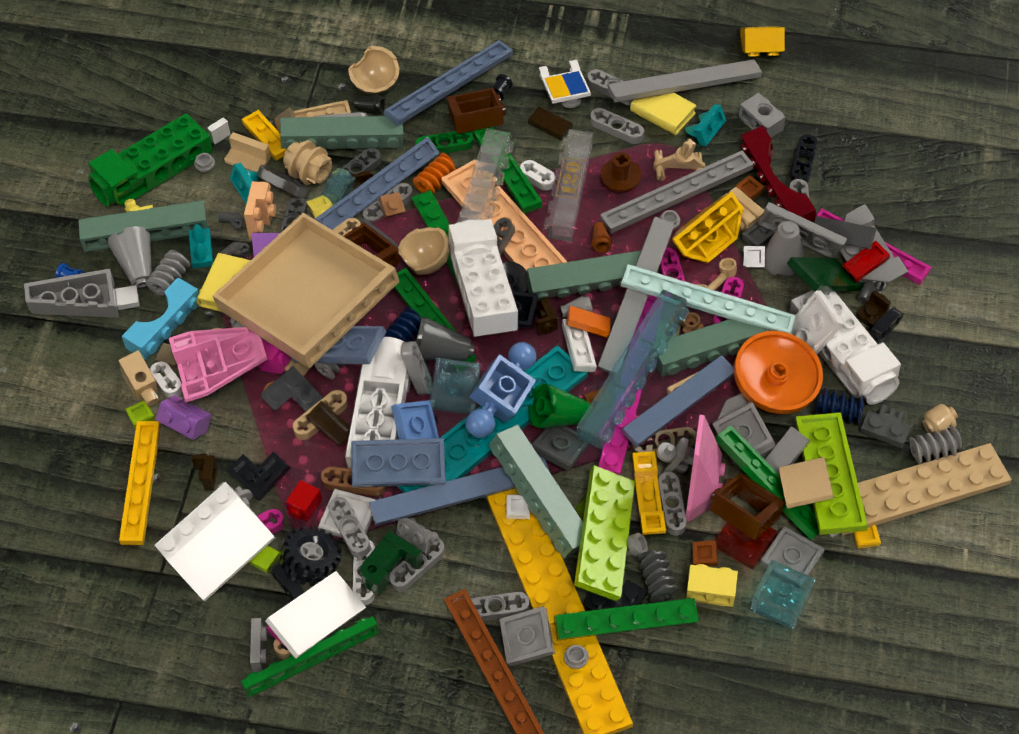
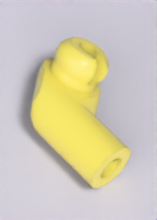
M128 199L124 203L126 212L153 208V205L140 207L136 205L134 199Z

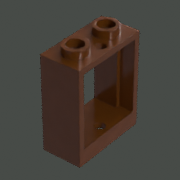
M494 88L447 97L449 115L457 134L504 124L503 116H506V109L501 102L500 94L496 95Z
M366 223L352 229L343 236L358 246L364 243L378 253L375 255L376 257L395 267L399 264V249Z
M739 473L733 479L729 478L721 489L717 488L713 492L710 511L756 540L780 519L786 502L747 476ZM737 495L761 512L755 517L732 502L731 499Z

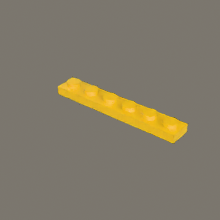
M137 421L119 538L121 545H144L161 428L158 421Z

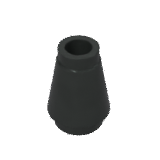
M379 94L356 97L354 106L356 109L374 114L383 113L385 110V98Z

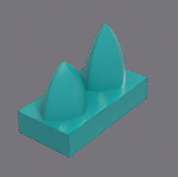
M714 104L709 111L698 115L699 124L685 127V131L689 135L697 138L700 146H707L726 122L722 106Z
M236 163L233 166L230 180L244 203L247 204L252 181H257L259 177L257 172L246 170L242 163Z
M196 224L193 230H189L193 269L209 267L213 263L210 228H202Z

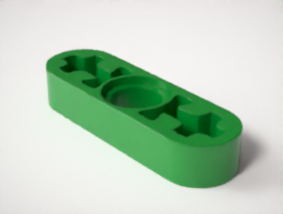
M453 131L428 135L431 142L435 143V147L440 152L439 154L469 150L474 144L473 134L470 131L459 134ZM427 136L419 137L416 140L415 145H417ZM441 141L450 142L447 146H441L439 143Z

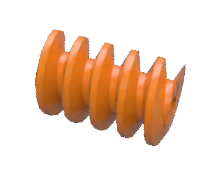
M441 153L418 176L413 178L414 187L420 193L431 190L434 195L435 190L439 191L441 189L440 185L443 186L441 178L457 170L453 160L447 154Z

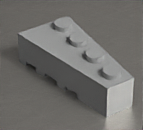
M110 269L24 283L26 304L31 314L120 318L115 282Z

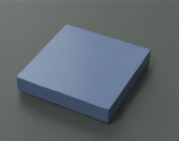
M430 400L400 403L391 406L399 439L439 438Z

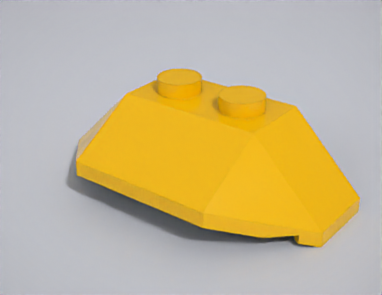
M731 191L703 209L676 231L672 241L684 257L709 263L737 240L744 208Z

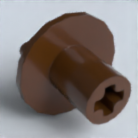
M624 152L616 153L613 156V160L603 165L601 170L603 184L610 190L616 191V193L634 189L639 185L642 178L639 166L631 160L630 155Z

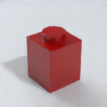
M300 480L286 500L288 513L297 520L301 518L308 522L322 502L321 491Z

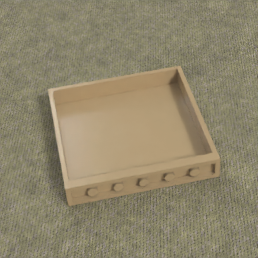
M302 213L224 286L218 289L213 298L220 311L310 369L399 283V278L395 267L305 213Z

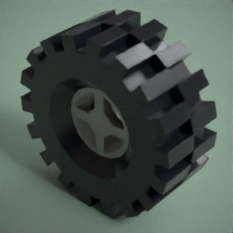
M301 526L300 531L296 527L292 533L289 532L284 540L279 555L280 567L285 568L284 573L286 576L292 575L291 580L296 581V579H299L302 585L309 582L310 586H315L316 582H321L337 570L342 555V549L338 547V540H332L333 535L331 533L326 535L325 530L322 528L320 531L316 530V526H311L310 529H307L306 526Z

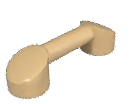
M732 258L721 260L719 263L720 274L708 286L704 284H698V286L715 291L726 279L736 275V261Z

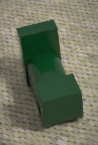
M388 531L382 541L361 565L360 572L363 585L380 596L390 584L389 574L401 559L415 568L420 566L423 562L421 550Z

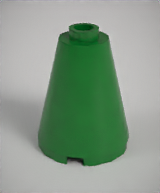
M539 384L535 387L530 397L534 398L533 404L528 407L529 419L533 426L540 429L585 424L593 416V408L590 402L550 384Z

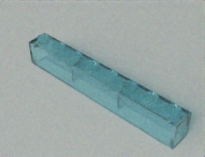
M664 289L661 291L577 425L579 439L601 449L606 442L609 443L611 441L617 424L620 425L622 423L626 409L631 407L636 399L637 391L643 389L647 375L656 368L659 355L665 353L669 339L675 337L679 323L686 319L689 309H687V300Z

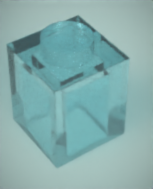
M337 168L330 174L321 194L337 203L349 194L356 178L347 170Z

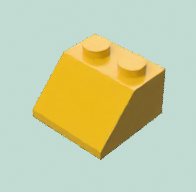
M785 27L740 28L742 51L748 53V56H760V52H767V56L779 55V52L785 51Z

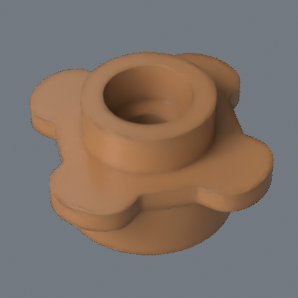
M689 312L679 318V324L682 325L684 334L703 328V324L700 323V317L696 313Z

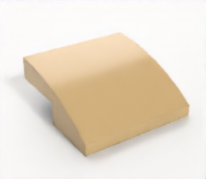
M825 457L779 467L787 509L834 498Z

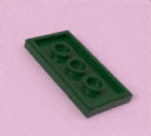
M791 257L787 262V265L814 292L860 291L863 287L861 282L858 281L856 283L843 270L842 264L836 258Z

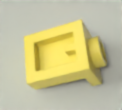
M326 195L306 201L308 209L314 218H317L333 206Z

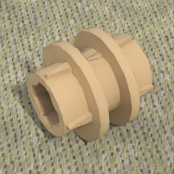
M309 140L292 143L287 148L283 158L284 167L288 169L289 176L295 179L299 178L301 183L305 185L324 182L332 169V158L328 157L326 149L320 146L316 147L315 143Z

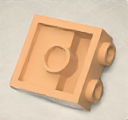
M252 181L244 212L249 240H252L251 233H262L264 224L270 225L271 218L275 217L276 205L273 204V192L270 191L271 186L267 182Z

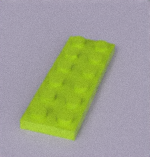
M841 412L796 416L797 431L810 440V443L802 452L803 460L805 462L825 457L833 492V499L813 503L820 535L867 531V520Z
M594 465L590 469L574 586L618 601L622 594L635 481Z

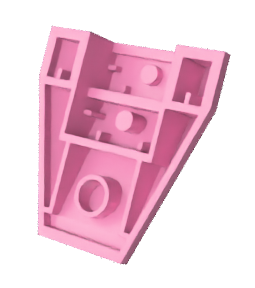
M246 327L189 331L169 338L172 353L181 377V387L185 402L208 396L267 360L261 337Z
M705 415L699 416L686 519L689 522L710 509L713 492L717 488L721 489L723 487V483H719V476L724 477L726 463H721L722 453Z

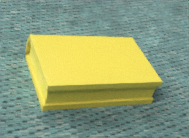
M675 93L634 99L630 106L631 112L675 136L696 113L694 112L696 108L694 103Z
M218 253L199 291L200 293L196 300L197 304L203 308L220 311L213 295L250 260Z

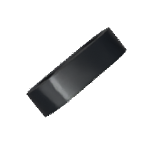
M893 307L872 327L869 334L877 342H880L900 323L904 314Z

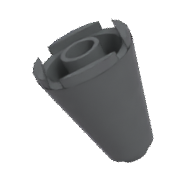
M427 317L421 318L416 343L424 361H467L468 357H472L475 344H471L470 338Z

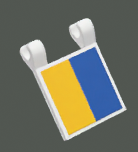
M577 60L569 61L571 66L570 72L549 76L547 66L539 67L540 80L543 81L552 104L591 96Z

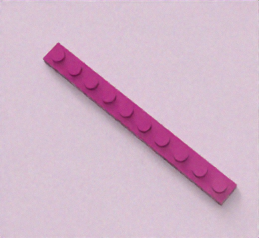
M649 294L632 337L598 466L618 475H621L629 444V439L622 433V429L636 417L652 354V344H654L665 303V299Z

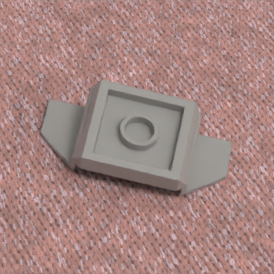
M866 204L846 215L844 222L875 228V218ZM876 229L873 242L877 241L890 254V259L859 280L861 283L868 280L890 283L908 272L899 256L894 258ZM844 244L839 253L846 263L864 250V248Z
M742 393L726 400L718 419L712 423L718 434L731 425L764 460L776 446L753 402L748 401Z

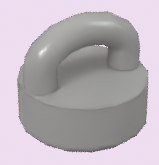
M636 533L628 537L626 556L633 555L638 557L640 554L647 552V541L642 534Z

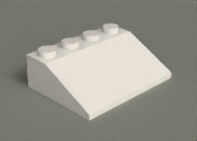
M225 482L158 541L155 546L202 600L206 601L272 542L275 536L237 492Z

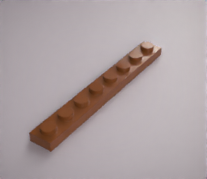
M466 589L445 598L444 603L514 733L544 734Z

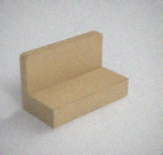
M234 132L229 137L231 150L224 158L225 163L233 166L236 163H242L246 170L258 172L260 165H267L271 159L268 144Z

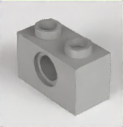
M760 93L740 104L739 118L752 130L764 126L771 138L784 130L786 117L782 111L776 109Z

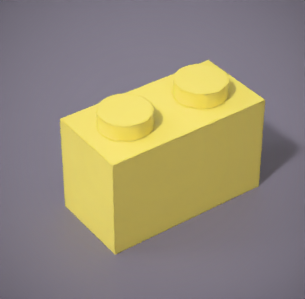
M704 564L690 565L686 599L695 598V602L733 607L738 571L727 567L712 568Z

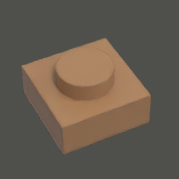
M400 192L378 198L384 218L406 212Z

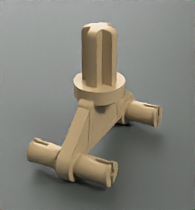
M687 139L682 147L677 149L675 154L663 158L661 150L659 152L658 150L654 151L655 161L653 162V169L656 170L657 180H660V178L661 181L665 180V168L693 169L695 172L705 167V163L702 162V153H693L696 143L692 139Z

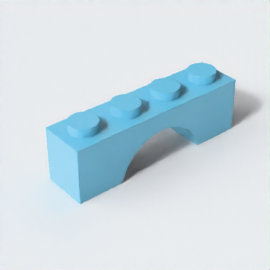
M177 278L164 291L168 308L160 318L151 322L136 321L122 335L125 348L131 352L139 350L144 360L154 354L160 344L171 336L176 327L185 321L192 310L199 306L196 302L199 295L198 289L180 278Z

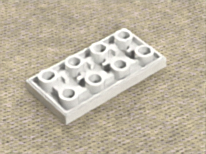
M335 571L268 617L265 622L295 659H297L361 613L366 606Z

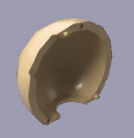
M369 46L364 52L362 59L357 64L353 63L349 67L348 72L352 83L358 90L366 94L380 95L389 91L396 84L400 68L396 56L390 50L379 46Z
M438 227L417 228L408 233L398 246L400 257L409 269L418 276L431 275L439 271L447 262L450 253L449 239L445 231Z

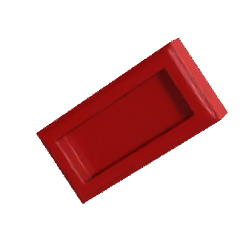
M875 241L872 244L871 250H862L844 263L842 267L857 283L890 259V254Z

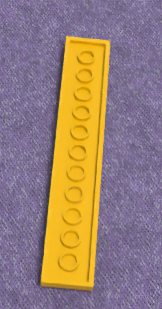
M517 489L487 496L488 504L525 594L529 598L531 609L542 606L547 608L555 654L551 655L582 733L615 734L632 728L633 722L596 636L557 640L554 616L585 611L561 554L555 549L553 542L547 533L543 531L540 522L531 511L530 519H507V495H521ZM580 645L587 650L589 658L583 668L572 669L565 663L564 654L570 646Z

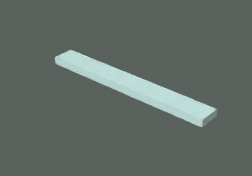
M629 264L621 282L622 287L727 319L770 329L771 331H782L791 334L796 315Z

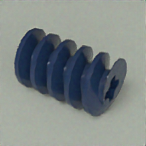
M406 307L404 312H401L399 317L394 320V323L388 327L384 337L412 342L414 336L418 335L421 322L420 315L414 309Z
M824 388L822 393H820L815 414H817L819 409H822V414H827L828 411L830 413L841 412L843 420L848 416L849 423H852L857 418V425L859 426L864 408L863 397H860L855 402L854 395H851L846 400V393L842 392L838 398L836 390H833L831 395H828V388Z

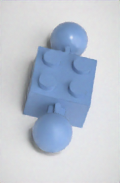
M518 342L514 344L508 352V360L499 354L488 365L471 392L469 398L482 406V409L473 410L466 419V428L472 436L477 438L489 436L495 427L493 415L506 423L520 408L536 381L524 372V370L530 369L536 361V351L529 343Z

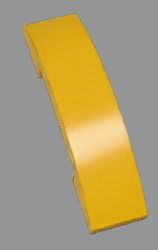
M655 451L632 453L636 499L642 534L666 533Z

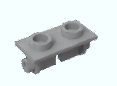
M407 517L398 520L396 535L422 552L427 553L428 546L438 544L440 540L438 534L425 529L414 518Z

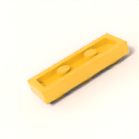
M259 110L242 119L243 125L257 141L269 145L270 155L275 161L284 157L287 149H281V134Z

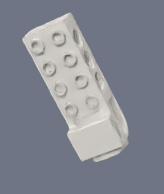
M466 220L448 225L451 261L474 337L518 330V310L498 251L497 236L492 220Z
M812 290L792 299L790 314L796 315L815 292ZM823 292L844 322V325L819 352L820 356L855 398L863 397L870 405L882 402L892 395L899 385L898 375L901 363L884 342L880 344L875 342L836 292Z
M384 337L371 363L362 364L345 455L348 469H352L351 441L399 439L391 406L405 403L411 383L410 375L401 356V345L404 341L400 339Z

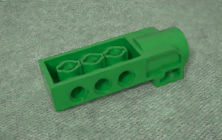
M185 113L117 154L113 149H110L88 163L91 172L88 176L89 185L96 198L105 207L108 208L115 203L125 205L126 200L139 198L193 165L197 155L213 153L211 137Z

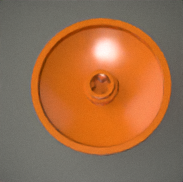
M782 331L758 333L743 343L734 361V377L739 390L748 401H752L756 407L767 412L791 414L801 411L813 402L822 386L823 370L817 354L805 341L790 333Z

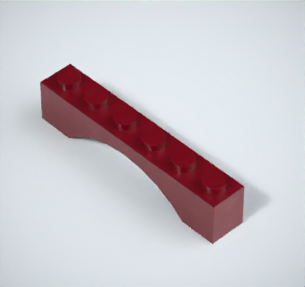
M764 126L742 134L740 148L753 163V169L757 170L759 181L765 183L768 196L775 199L774 204L814 223L817 213L808 196L788 188L773 173L771 168V159L774 153L773 144Z

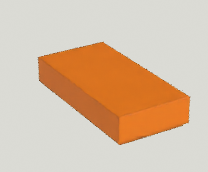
M569 306L567 310L568 326L608 337L610 334L609 317Z

